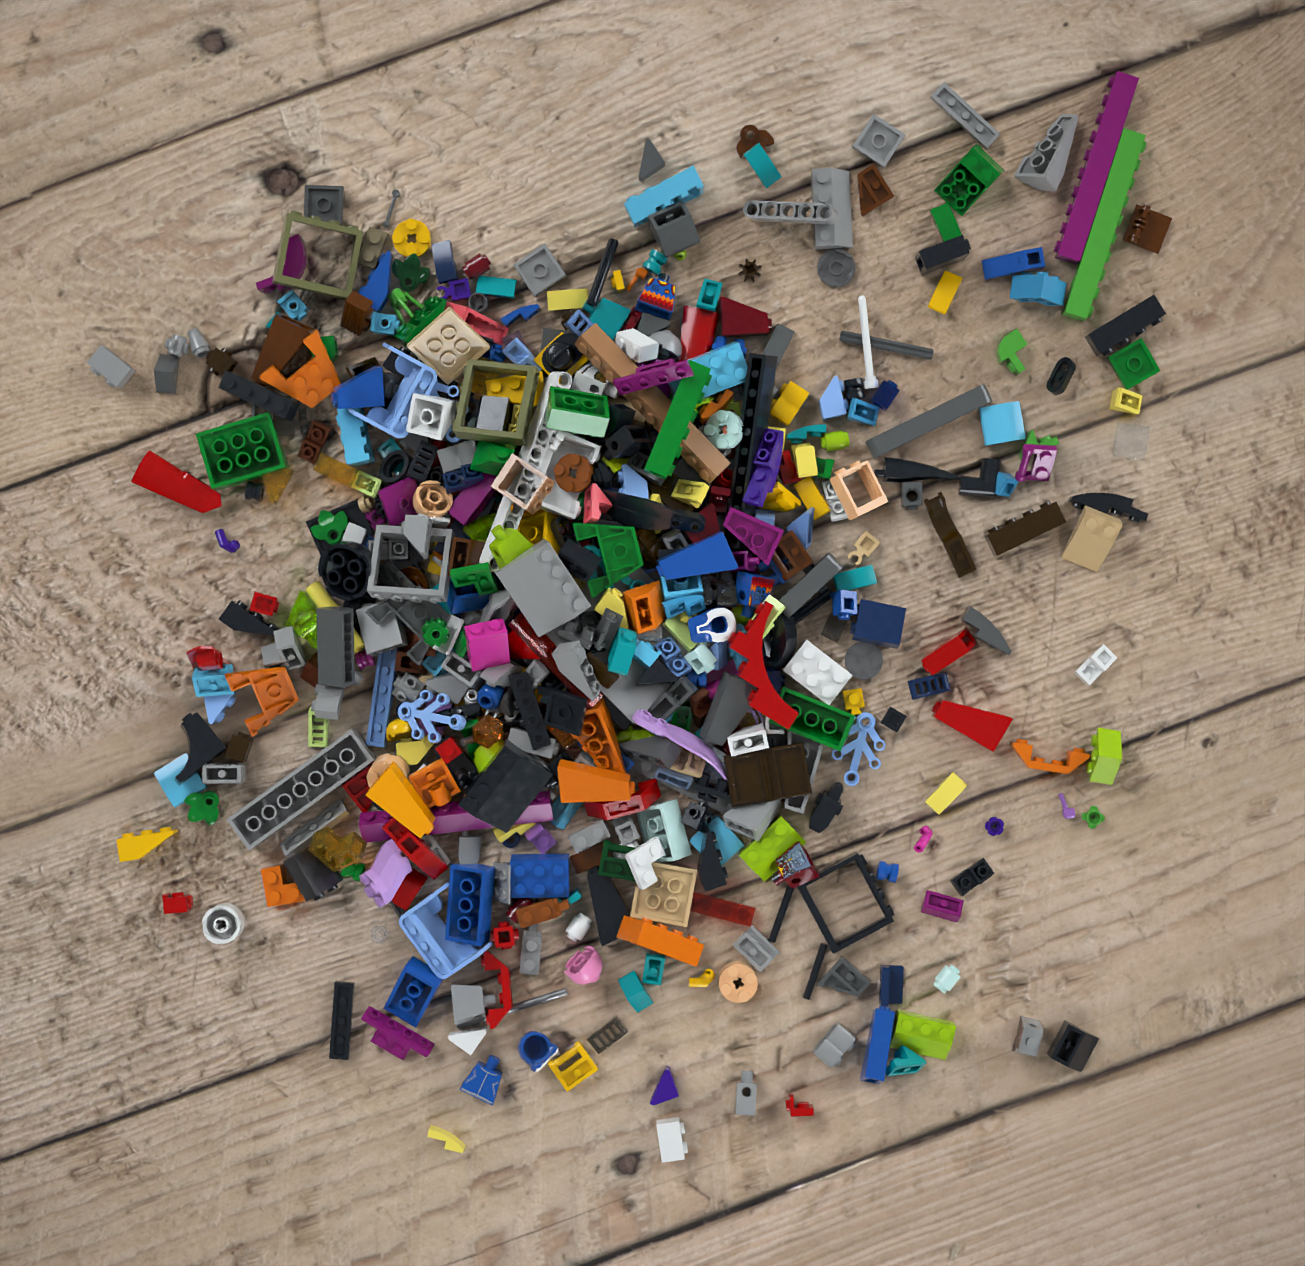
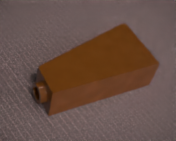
M283 313L275 315L251 378L256 380V383L260 386H269L270 384L259 378L260 374L271 365H274L282 374L304 347L303 339L316 329Z

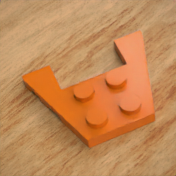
M317 329L303 339V343L315 356L286 379L274 365H271L259 376L264 382L311 408L334 391V387L342 383Z
M285 666L224 674L232 692L251 684L262 708V713L244 720L251 737L255 736L258 733L257 731L263 726L269 725L274 717L278 714L281 715L299 701Z

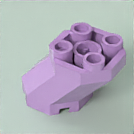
M392 839L380 847L369 869L359 876L362 883L366 886L364 888L366 895L369 898L373 897L379 908L392 901L405 876L412 871L408 858L402 856V851L395 845Z

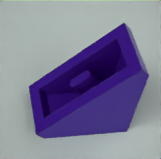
M669 1066L665 1067L650 1099V1104L653 1106L679 1097V1092Z

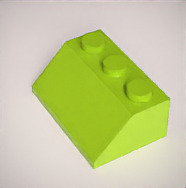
M779 815L770 823L759 841L753 839L738 854L765 882L778 870L775 862L776 859L796 842L799 841L804 845L806 841Z
M897 1009L890 1048L899 1049L904 1045L916 1054L946 1060L953 1043L956 1025L951 1021Z

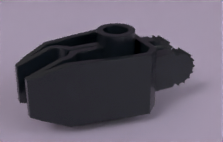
M835 782L828 792L824 790L822 794L819 793L814 801L816 806L811 813L809 828L817 833L825 830L835 815L838 816L843 808L840 799L841 793H843L841 782Z

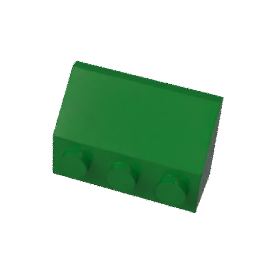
M550 386L546 410V428L604 438L610 419L607 396Z

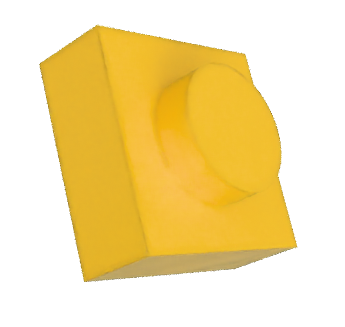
M621 270L613 271L614 277H610L613 289L617 288L618 293L625 292Z

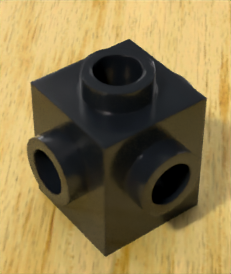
M690 801L689 806L684 811L681 823L704 834V829L711 824L714 813L708 809V805H703V802L699 801L696 804Z

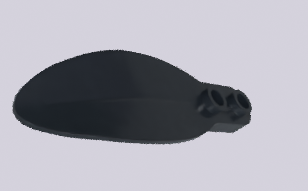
M601 489L613 505L606 513L625 525L647 530L674 528L694 533L702 532L705 528L706 519L700 513L671 509L653 500Z

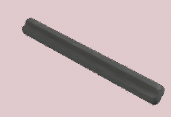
M841 331L840 341L863 346L862 334ZM870 336L871 348L925 359H932L934 350L931 348Z

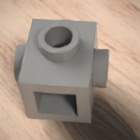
M406 672L402 678L400 676L397 677L392 685L395 689L391 694L399 701L412 703L416 700L425 684L414 675Z

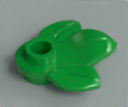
M321 510L319 525L311 527L314 537L319 540H326L330 545L341 542L344 536L343 531L348 525L345 512L340 511L334 516L326 510ZM334 532L338 534V537L335 540L331 538V535Z
M206 791L203 794L194 792L185 798V803L191 806L188 812V820L190 822H198L203 819L208 825L216 822L219 816L217 808L219 797L215 792ZM210 798L213 802L209 804L206 802V799Z

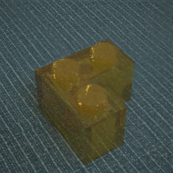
M327 826L314 832L308 850L329 869L337 872L361 861L367 842L355 831L340 838Z

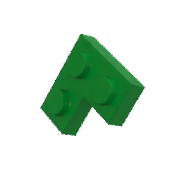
M488 562L450 570V577L455 588L475 584L479 596L498 592V585Z

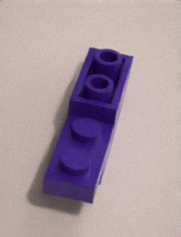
M765 428L753 460L755 469L743 498L745 504L762 507L767 493H772L781 462L784 440L783 431Z

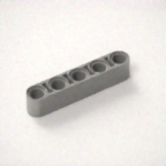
M751 200L746 202L743 207L745 216L755 221L833 224L839 216L837 209L825 203ZM757 206V212L752 215V209ZM775 207V213L770 216V210ZM793 208V214L788 217V211ZM812 209V214L806 217V212ZM830 210V216L824 218L825 212Z

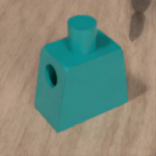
M600 298L595 307L589 306L587 300L582 306V309L590 313L588 319L593 324L596 323L612 340L631 312L630 309L605 298Z

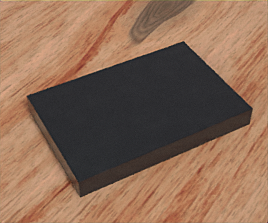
M359 499L329 511L334 516L340 511H344L348 523H353L367 530L366 537L374 534L369 520L365 518L366 514L358 506ZM319 516L306 521V524L320 555H322L332 545L328 544L326 540L317 539L312 534L311 527L319 525ZM336 532L332 533L331 538L333 540L337 539L338 534Z

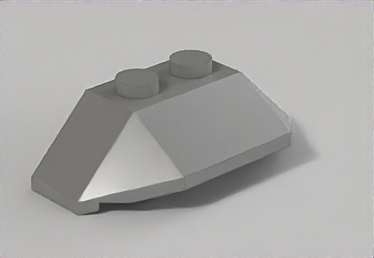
M498 590V592L490 594L488 598L490 601L482 610L483 615L479 623L503 618L506 629H508L518 606L507 590Z

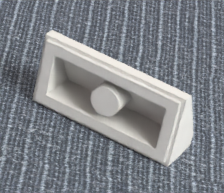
M447 613L444 621L448 623L450 637L445 644L441 643L440 647L434 645L432 649L450 655L464 620Z

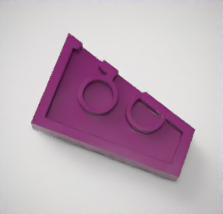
M731 506L723 522V525L767 566L769 565L784 532L783 529Z

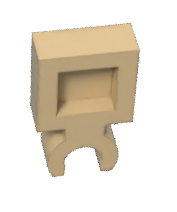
M865 530L853 545L857 550L850 552L847 558L850 559L852 555H856L858 561L855 565L857 566L861 563L863 554L868 558L880 542Z

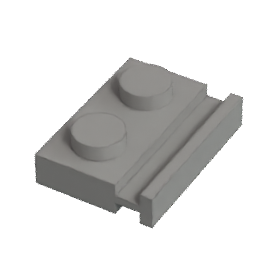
M753 925L733 943V946L759 972L780 953Z

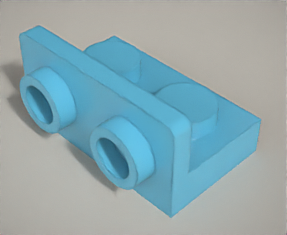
M223 664L222 669L202 670L199 667H195L192 681L196 697L235 694V691H231L224 675L233 672V665Z

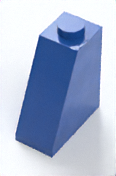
M373 366L334 387V393H331V402L335 404V408L385 406L382 367Z

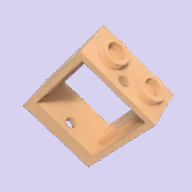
M868 460L863 463L856 461L849 465L850 469L845 470V468L834 472L835 476L829 479L850 521L888 502ZM857 471L872 499L871 502L859 508L856 507L842 479Z

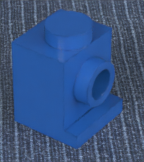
M838 590L830 593L833 615L838 616L839 620H849L851 616L857 614V591Z

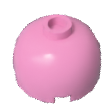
M592 946L584 947L586 951H583L581 954L580 951H577L566 963L567 971H564V973L576 984L594 983L600 978L603 962L599 953Z

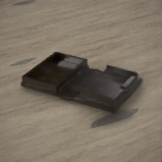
M803 742L761 749L732 757L731 755L723 756L732 807L812 794Z

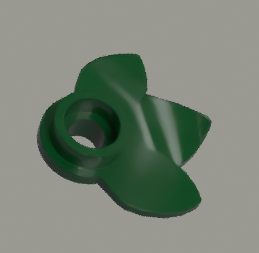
M415 253L409 255L404 260V263L398 259L393 261V274L399 279V284L405 291H414L418 284L426 282L429 278L430 268L421 267L420 260ZM407 278L412 280V284L409 286L406 284Z

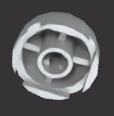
M662 330L654 332L649 336V338L659 343L656 359L664 361L673 358L675 363L680 361L682 345L680 340L671 331Z

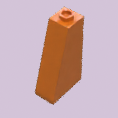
M564 759L560 760L557 766L561 803L628 801L631 799L632 793H635V783L631 782V775Z

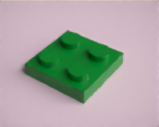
M1142 338L1107 357L1124 389L1127 390L1160 372L1158 365Z

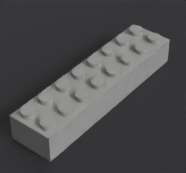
M351 729L226 820L246 848L251 850L376 760V757L356 729Z

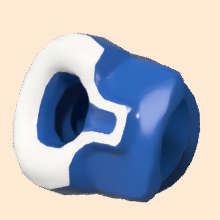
M724 607L705 610L700 615L689 618L687 622L690 638L693 643H720L727 641L737 628L733 613Z
M538 1031L527 1032L518 1043V1052L521 1059L530 1065V1069L533 1072H539L558 1053L559 1049L557 1045L551 1043L545 1034Z

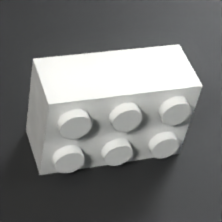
M808 640L802 643L787 665L782 669L828 705L831 704L852 677V674Z

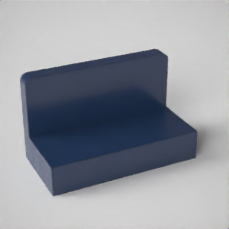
M880 964L879 1004L881 1006L902 1004L904 972L902 965Z

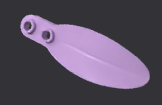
M636 710L632 716L636 724L658 736H666L678 745L700 756L710 763L724 780L727 779L719 758L702 739L680 727L667 723L664 719L653 717L647 710Z

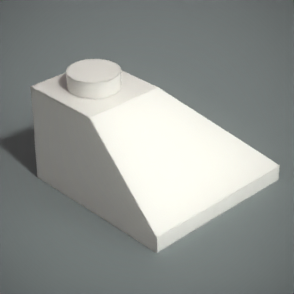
M413 393L406 432L442 440L455 419L457 401Z

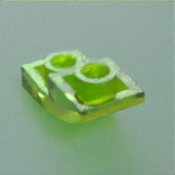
M497 512L474 520L465 526L463 531L473 540L488 538Z

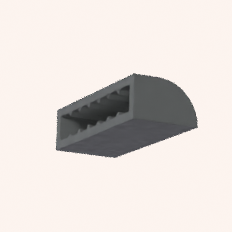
M316 608L318 684L342 688L355 684L353 608Z

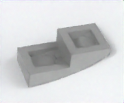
M631 815L611 819L622 845L640 838Z

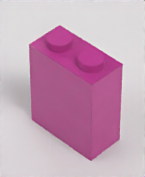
M503 618L464 626L468 660L472 672L510 663L508 633Z

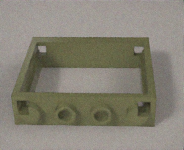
M297 211L285 214L272 283L346 300L353 289L363 231L358 230L359 227L354 225L341 226L340 222L334 220L324 222L318 216L310 215L309 218L304 217L301 212ZM292 221L355 236L345 290L282 275Z
M468 359L467 366L463 368L464 381L459 387V394L461 396L460 401L456 403L455 410L457 415L456 420L454 419L452 422V431H454L459 439L525 446L539 379L537 367ZM475 371L526 376L516 432L464 427Z

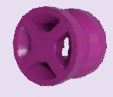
M366 649L355 654L360 670L365 669L366 666L376 665L374 656L368 655Z

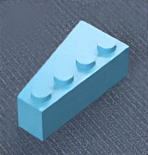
M363 407L352 408L353 410L365 415ZM348 408L337 409L338 415H336V420L341 429L340 438L342 445H344V456L347 465L358 467L375 463L366 421L347 411Z

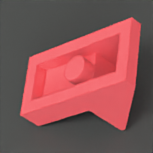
M592 483L584 491L583 523L594 524L600 519L601 513H606L613 506L595 483Z

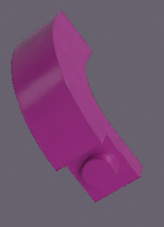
M297 234L289 237L282 275L301 279L306 268L307 253L302 237ZM273 276L256 282L257 289L265 294L274 292L277 287L281 293L291 289V287L273 284Z

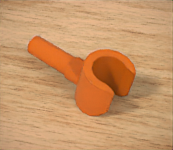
M638 268L626 289L630 291L638 281V278L645 280L648 270Z

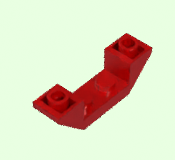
M657 779L638 783L639 791L632 793L631 799L628 801L583 802L587 816L608 821L645 811L661 797Z
M485 951L484 955H481V966L485 967V971L500 969L501 972L498 973V984L502 985L499 1000L504 1008L489 1009V1013L486 1014V1025H490V1029H495L513 1008L510 968L490 951Z

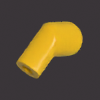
M708 968L699 978L689 977V987H707L715 978L714 971Z

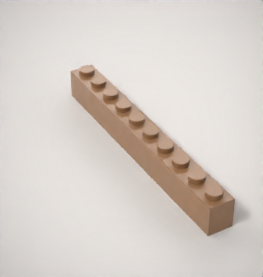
M596 323L581 334L574 345L613 385V379L636 374L638 366ZM657 386L623 394L632 406L645 417L646 421L660 432L671 405V401ZM690 421L687 426L690 432L687 439H682L680 447H683L680 455L699 473L703 480L710 484L731 463Z

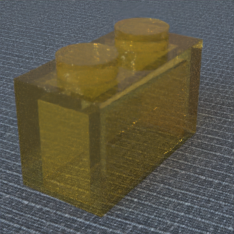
M320 453L313 468L314 471L350 488L359 471L323 453Z

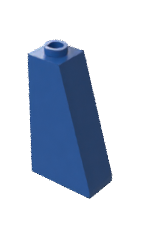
M722 531L657 560L659 565L656 566L660 577L664 576L667 580L739 568Z
M879 1006V1008L873 1010L860 1081L875 1084L884 1082L895 1012L890 1011L889 1007Z

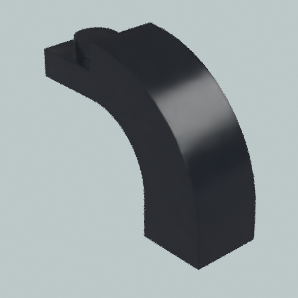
M609 403L610 419L604 438L587 435L585 440L594 443H605L609 437L624 425H632L636 411L624 404Z
M781 612L773 622L770 657L766 660L773 669L784 668L794 654L797 644V629L792 615L787 618Z

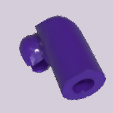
M218 529L214 532L221 548L230 553L236 552L240 548V543L237 540L230 541L226 538L224 529Z

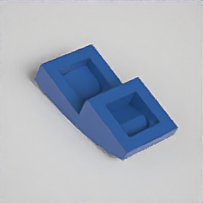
M538 304L524 306L512 311L500 320L508 328L521 316L527 322L541 308Z

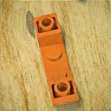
M1016 739V742L1010 743V746L1024 765L1031 769L1068 774L1090 758V754L1085 753V749L1074 747L1073 751H1067L1065 765H1063L1064 761L1052 760V763L1044 762L1045 758L1033 757V760H1031L1033 745L1028 744V740Z

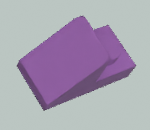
M536 822L534 826L524 833L526 838L535 845L541 854H544L557 843L541 822Z

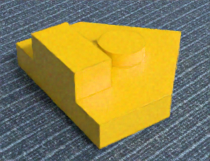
M776 482L772 493H767L763 506L758 508L787 512L801 507V501L781 483Z

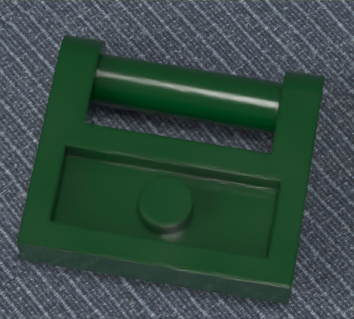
M604 840L598 875L636 882L626 859L608 856L609 851L627 854L635 848L613 844L610 841Z

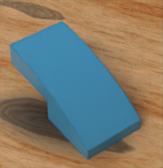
M702 595L681 596L662 602L667 619L686 612L689 617L706 609Z

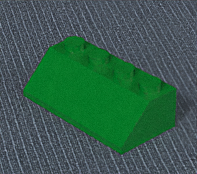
M783 687L779 696L799 714L789 730L772 719H769V723L841 752L856 719L855 715Z

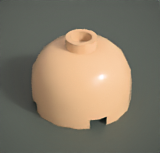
M429 480L422 482L413 496L414 509L417 514L420 513L429 517H443L453 504L452 494H446L445 488L438 481Z

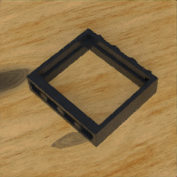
M857 852L820 870L818 878L797 887L833 954L894 922L892 916L895 914L891 906L885 905L883 899L886 897L882 889L876 888L874 882L877 880L872 871H867L865 867L868 864L863 854L859 855ZM855 860L885 917L835 942L806 886Z

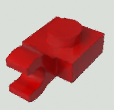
M783 451L781 456L783 465L779 467L782 485L802 481V478H798L795 463H792L790 451Z

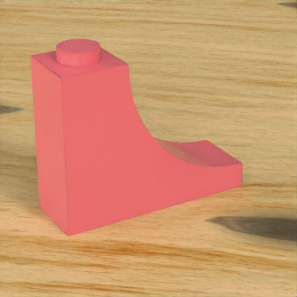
M446 302L444 311L450 306L479 335L493 338L495 344L503 345L509 328L469 307Z

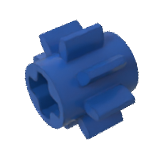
M493 344L491 346L492 350H488L482 355L484 361L501 363L504 362L506 357L502 353V345Z

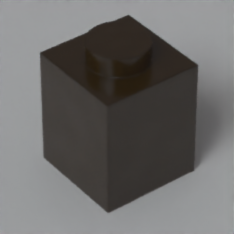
M243 732L232 734L225 757L246 762L254 739L249 738L250 735Z

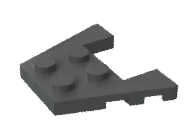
M421 585L414 587L418 589H424ZM390 598L367 609L365 613L377 625L387 615L394 612L420 639L406 652L418 666L430 645L424 642L425 638L422 637L423 631L421 629L424 623L430 621L432 617L436 620L437 618L444 620L447 615V611L438 602L434 604L425 600L417 603L412 602L410 599L394 601ZM434 631L432 635L435 636L438 631Z

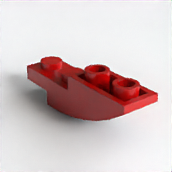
M394 817L382 826V829L394 840L395 845L433 880L449 868L423 839L421 840Z

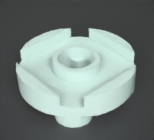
M719 410L708 419L704 427V434L716 448L731 449L738 445L742 439L743 423L741 418L734 412ZM727 425V434H721V428Z

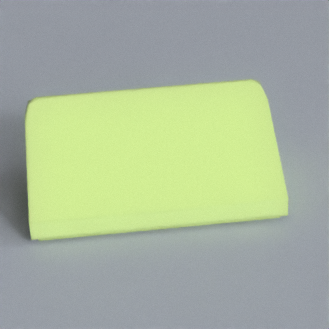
M679 614L666 619L661 624L688 652L697 645V643L691 641L688 624L680 620Z

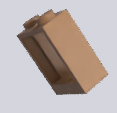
M512 453L491 487L534 515L542 506V501L546 495L552 491L555 481ZM522 467L543 479L527 504L507 492Z

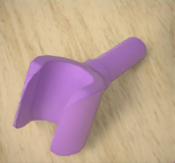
M1063 793L1058 794L1063 807V817L1066 819L1075 818L1074 808H1068Z

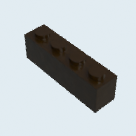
M1049 500L1039 505L1041 509L1035 512L1033 509L1022 513L1023 518L1016 520L1014 517L1006 521V526L1000 529L998 526L987 530L989 534L984 537L994 557L1066 523L1057 502L1051 503Z

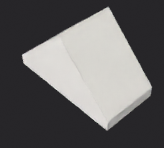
M488 1026L450 1032L448 1039L471 1055L487 1033Z

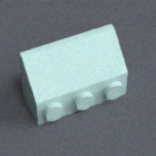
M677 799L652 804L645 811L636 813L644 843L653 837H658L665 852L664 856L654 862L676 861L692 855L684 824L681 823L682 816Z

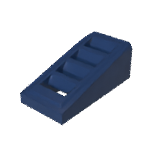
M946 672L907 681L912 700L951 691ZM940 677L944 688L939 686L938 678ZM932 679L934 681L936 690H932L930 680ZM923 681H926L928 692L924 691ZM915 683H918L921 694H917Z

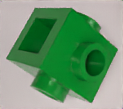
M433 617L430 621H426L421 629L423 631L422 637L425 638L424 642L432 647L434 645L440 647L441 643L445 644L450 637L448 623L440 618L436 620ZM438 631L440 634L438 637H435L432 633Z

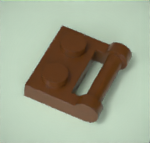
M793 530L781 537L777 547H781L794 569L788 570L776 550L772 556V560L782 573L784 581L813 563V560Z

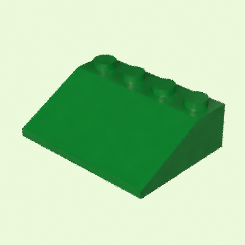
M270 412L196 433L211 489L218 491L290 469Z

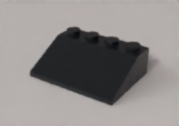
M506 739L460 798L458 805L472 816L507 833L554 773Z

